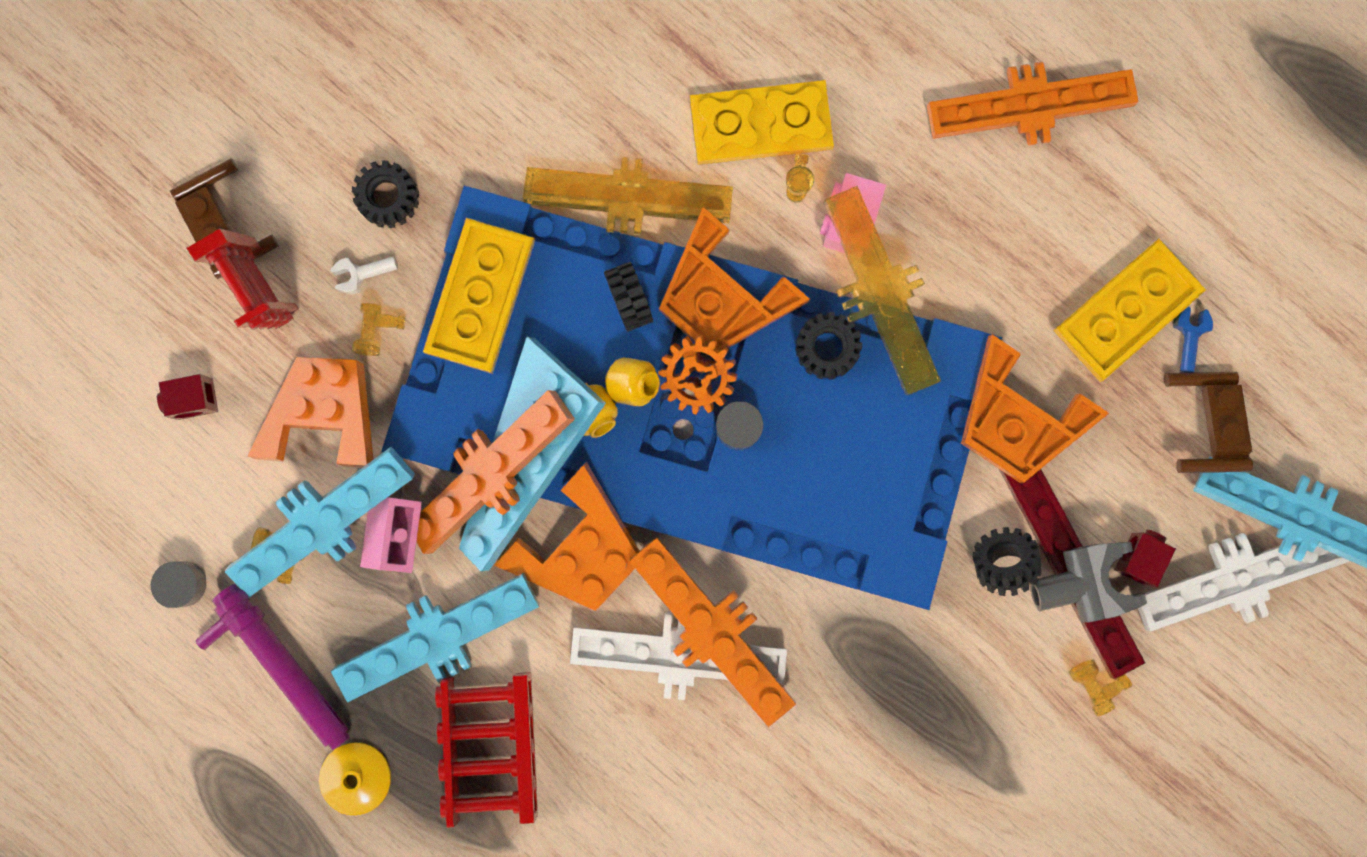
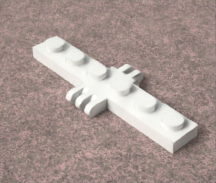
M1241 533L1235 536L1239 550H1237L1231 538L1222 540L1225 555L1217 542L1208 546L1216 567L1215 569L1146 592L1147 604L1138 608L1145 630L1150 632L1230 604L1234 612L1240 611L1246 623L1255 621L1252 606L1260 619L1269 615L1265 604L1266 601L1270 600L1268 590L1350 561L1317 546L1314 552L1307 551L1303 560L1299 562L1292 559L1296 549L1294 544L1286 556L1278 552L1280 546L1254 555L1247 536Z
M665 612L663 636L574 627L570 664L659 673L658 683L665 684L664 698L671 699L672 685H679L678 700H685L686 686H694V677L728 680L711 659L704 664L696 660L686 668L682 661L692 652L689 648L677 657L673 649L682 642L679 635L685 628L679 621L678 627H671L673 622L672 612ZM749 645L781 685L784 686L787 649Z

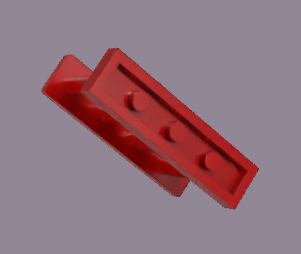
M218 229L186 248L195 262L215 264L246 313L234 320L237 328L250 327L251 330L257 328L262 330L266 327L267 329L275 327L277 329L294 319L291 313L299 309L295 303L279 302L254 262L256 259L254 254L262 250L255 237Z
M531 672L516 673L513 675V682H508L507 686L454 689V677L442 679L440 682L441 686H437L435 690L436 707L442 709V722L437 724V742L439 745L443 744L444 759L439 760L438 775L440 781H445V795L440 798L441 818H446V827H455L460 821V813L513 810L514 814L519 813L520 824L535 823L538 817ZM508 700L509 704H514L515 718H510L509 722L456 725L455 703ZM510 737V740H516V754L511 755L510 759L457 761V740ZM511 773L512 777H517L518 791H513V795L459 798L458 776Z

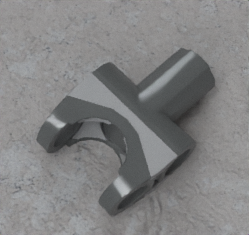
M1132 543L1094 544L1064 551L1063 556L1068 572L1037 578L1038 582L1035 586L1030 583L1031 596L1037 610L1040 612L1076 603L1080 622L1085 623L1120 616L1146 605L1145 593L1124 595L1117 592L1109 581L1111 565L1115 560L1123 557L1122 554L1133 551Z

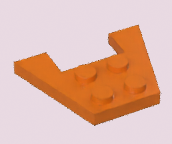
M703 207L659 311L694 342H696L699 335L704 336L705 344H709L714 338L717 339L716 349L720 351L726 347L730 348L808 303L810 299L785 277L778 281L761 302L747 292L708 258L729 234L730 230Z
M992 334L987 339L961 444L1019 483H1023L1106 417L1109 412L1085 396L1076 394L1060 420H1056L1003 384L1021 354Z
M296 357L247 457L257 460L283 462L290 428L342 431L336 464L346 467L363 468L374 460L364 364L351 359Z
M585 462L561 489L567 497L587 513L581 522L546 560L522 539L518 538L494 566L516 576L524 573L528 581L596 611L633 572L635 568L629 560L639 552V549L588 463Z

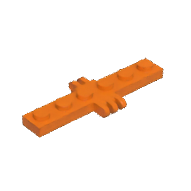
M1037 62L1034 63V77H1032L1029 64L1021 65L1020 67L1022 79H1019L1016 66L1008 67L1007 77L1010 89L931 101L927 105L933 139L1017 126L1019 134L1025 133L1027 144L1031 146L1037 144L1036 131H1039L1042 144L1051 141L1050 129L1055 127V119L1134 107L1139 100L1132 69L1048 83L1044 63Z
M547 390L493 443H491L482 430L477 429L472 434L474 440L468 438L462 444L463 448L458 447L453 452L463 472L420 512L416 543L423 554L435 552L483 505L489 508L495 507L497 512L505 515L510 510L509 505L514 506L520 501L518 494L514 490V487L517 485L514 476L575 420L556 391Z
M658 537L653 539L629 560L632 566L684 626L685 630L679 635L682 642L673 649V652L678 657L688 648L692 651L682 661L686 668L696 660L704 664L711 659L768 728L796 705V701L740 636L745 629L757 620V617L752 612L743 620L738 618L748 608L744 601L733 609L729 607L739 597L735 590L714 605Z

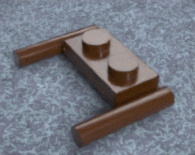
M232 158L170 190L172 197L176 201L175 204L195 242L218 229L232 231L208 187L239 170ZM272 234L258 241L262 250L256 252L254 256L257 259L279 247L277 240ZM215 264L210 265L214 276L217 279L221 278L222 275Z
M1238 372L1165 373L1164 384L1166 387L1202 386L1212 459H1178L1176 462L1178 473L1251 472L1253 470V461L1249 457V454L1253 452L1243 389L1242 385H1238Z

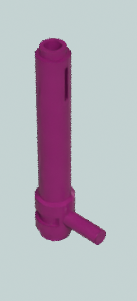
M232 584L212 599L216 606L214 611L220 619L196 639L197 646L206 650L230 630L234 637L242 639L324 747L329 746L333 751L349 739L350 736L346 732L349 728L263 619L265 614L258 605L253 606L249 601L251 597L236 584Z

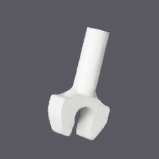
M394 256L362 266L353 264L349 258H344L336 262L330 271L334 275H340L345 272L351 273L350 280L336 285L335 289L339 292L353 295L360 293V286L364 279L398 270V266Z

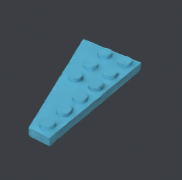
M532 337L526 338L493 442L547 390L558 393L575 420L514 476L517 481L514 490L520 498L516 505H509L510 510L505 515L497 512L495 507L489 508L483 505L467 521L459 549L480 571H489L606 404L538 340Z

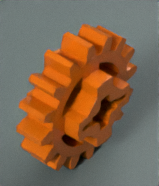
M699 335L693 344L689 337H685L682 340L683 348L676 343L670 347L674 356H663L662 361L668 367L660 369L658 375L667 377V381L660 388L661 390H671L672 393L667 399L669 402L674 401L676 398L680 400L679 410L682 411L687 405H691L692 413L697 414L700 407L704 406L707 413H710L713 410L714 401L720 406L726 402L722 393L726 395L733 393L734 388L728 382L736 381L738 374L729 372V369L736 364V361H726L725 355L729 349L726 347L720 351L717 350V339L714 338L709 344H705L704 336ZM700 352L710 355L715 361L711 362L703 358ZM683 356L685 367L682 372L675 374L676 365ZM695 367L698 372L710 371L701 382L698 377L687 378L695 370ZM721 375L720 386L712 393L711 382L713 378ZM682 388L694 392L695 397L685 393Z

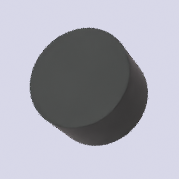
M739 401L730 403L720 411L717 417V436L721 443L730 449H748L758 441L762 434V416L749 403Z
M187 561L168 562L161 565L154 572L150 584L151 592L154 599L164 607H188L197 603L204 595L206 577L202 569L194 563Z

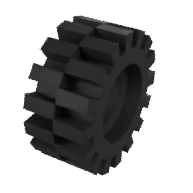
M382 160V165H378L376 161L370 163L372 168L369 170L364 166L360 170L363 173L362 177L360 178L356 175L354 182L357 186H352L351 191L355 196L352 199L358 208L357 210L370 223H375L381 228H384V225H387L389 228H396L395 223L397 222L400 225L407 223L404 218L407 216L412 218L415 214L412 211L413 207L418 208L419 205L416 197H419V191L409 173L402 169L399 164L394 162L391 165L389 161ZM382 183H392L398 188L397 200L387 207L375 204L373 199L375 189Z
M627 262L604 271L606 281L626 331L629 332L654 322L632 263Z
M828 312L827 315L817 314L815 318H810L805 323L797 337L795 351L796 356L799 357L798 362L801 367L804 366L807 369L806 372L808 374H814L818 379L829 378L831 380L845 375L852 369L860 357L859 354L862 350L860 331H856L854 328L856 325L853 321L849 323L845 320L846 316L842 314L840 316H835V312ZM824 333L836 335L842 343L841 354L837 358L830 360L820 357L815 350V341L818 336Z
M1003 527V533L998 534L997 529L991 530L992 537L989 538L986 534L980 537L981 543L976 542L974 546L975 552L973 551L972 557L977 579L979 578L982 587L987 586V590L991 593H994L997 588L999 596H1005L1006 590H1011V595L1015 596L1018 595V588H1021L1025 593L1030 590L1029 583L1035 586L1038 582L1037 576H1041L1042 565L1036 540H1032L1029 533L1026 532L1022 536L1021 529L1015 528L1014 532L1010 533L1009 527ZM1005 556H1015L1021 559L1017 564L1010 567H999L993 564L996 560Z

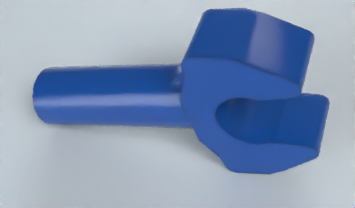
M1189 306L1174 319L1173 328L1179 330L1184 335L1181 372H1195L1199 337L1213 330V319L1208 309L1199 312L1197 326H1193L1189 321L1191 315V308Z

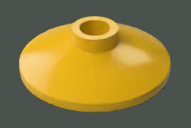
M361 742L347 743L336 748L325 759L319 775L320 790L326 802L336 811L346 815H362L378 807L387 796L391 785V770L384 755L375 747ZM348 775H354L357 778L358 783L356 787H350L347 784L346 779Z

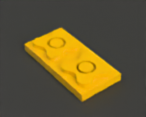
M826 80L690 95L697 165L833 150L834 148Z
M466 218L423 352L425 354L493 374L535 243L533 237Z
M1157 239L1053 331L1096 379L1102 382L1202 295L1206 289L1160 239Z

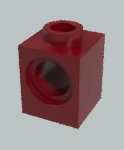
M197 374L158 382L160 392L157 394V404L164 417L182 420L218 412L213 378Z
M1147 529L1145 533H1131L1128 542L1132 543L1133 551L1122 554L1123 557L1119 559L1114 571L1146 587H1158L1176 548L1166 544L1167 538L1155 531Z

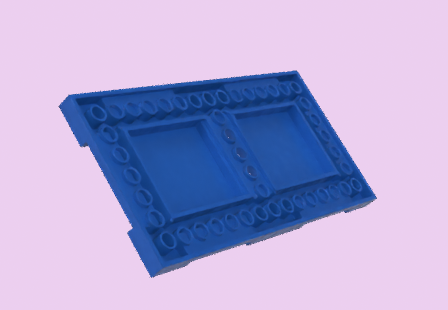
M464 185L444 248L446 253L413 363L406 385L402 384L381 452L392 447L403 459L460 475L463 470L455 459L453 452L458 447L463 448L462 444L468 438L474 440L472 434L477 429L482 430L491 443H493L527 337L538 340L581 381L588 385L598 384L606 389V374L610 366L622 357L648 361L654 366L658 374L660 369L668 367L662 361L663 356H674L670 347L676 343L683 348L682 340L685 337H689L659 311L685 247L664 242L663 245L535 209L529 203ZM466 218L535 239L493 374L423 352ZM709 255V259L759 302L762 301L782 277L789 280L810 301L728 348L729 351L725 355L726 361H736V364L729 369V372L738 374V378L736 381L728 382L734 388L731 395L722 393L726 402L720 406L714 401L712 412L707 413L704 406H701L699 412L693 414L692 406L688 405L682 411L679 410L680 400L676 398L674 401L669 402L667 399L672 393L671 390H661L660 386L667 381V377L658 375L660 381L659 390L648 404L639 407L614 401L618 409V415L613 429L598 438L583 436L540 498L582 510L561 489L587 462L622 522L929 610L948 542L946 541L947 532L970 451L969 448L961 444L987 339L992 334L936 318L928 320L798 283V279ZM627 262H631L654 321L629 332L625 329L604 275V271ZM828 312H835V316L842 314L846 316L845 320L849 323L853 321L856 325L854 327L855 330L860 331L861 334L860 343H862V350L860 351L858 361L845 375L831 380L829 378L818 379L816 375L808 374L806 372L807 369L799 364V357L796 356L795 351L796 340L801 329L810 318L813 319L820 313L827 315ZM824 333L817 337L815 350L824 359H835L841 354L842 343L836 335ZM700 352L701 355H707L712 361H715L710 355ZM683 356L676 365L675 374L682 372L685 367ZM694 370L687 378L698 377L701 382L710 371L699 373ZM721 375L713 378L711 382L712 393L719 388ZM738 401L753 405L760 412L763 419V431L760 438L752 447L745 450H733L721 443L716 433V421L720 411L728 404ZM682 420L691 423L694 429L692 436L686 440H680L673 434L674 425Z

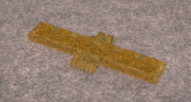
M622 157L621 169L614 168L613 175L527 167L522 198L523 202L537 206L608 212L606 232H614L615 220H621L620 233H628L629 221L635 222L633 227L634 234L641 235L644 216L697 221L703 207L721 223L729 224L733 186L649 179L648 172L642 171L643 159L636 158L634 170H629V157Z
M858 185L826 198L824 205L857 282L836 290L838 297H844L850 293L853 294V299L841 304L844 310L855 306L859 308L858 312L847 316L849 323L872 315L906 396L941 382L907 302L908 299L915 297L912 290L925 285L923 278L910 283L907 277L919 272L917 265L904 270L901 264L892 267Z

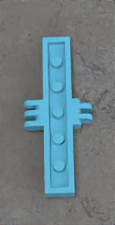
M390 447L323 497L308 481L304 480L298 485L299 491L292 489L287 493L288 499L281 497L276 501L278 509L290 521L230 564L225 573L240 589L251 597L315 549L322 555L328 552L336 561H340L345 557V552L351 553L356 549L354 541L349 537L352 535L349 525L411 481L415 473L396 451Z
M1246 472L1200 473L1193 491L1277 528L1276 537L1283 539L1278 550L1279 553L1286 556L1294 544L1296 549L1292 559L1301 562L1307 551L1314 552L1318 546L1367 568V525L1332 510L1338 495L1337 489L1330 487L1325 497L1322 498L1320 496L1324 484L1316 481L1311 491H1306L1310 478L1305 475L1300 477L1292 493Z
M524 573L446 612L443 611L440 605L433 607L427 595L419 598L420 605L424 610L423 613H420L415 602L407 604L406 608L411 616V619L406 621L409 628L408 631L331 670L346 701H352L426 663L429 665L438 683L446 678L441 667L445 665L450 676L459 673L458 667L454 662L455 659H458L464 670L470 668L471 662L462 645L539 607L540 603Z

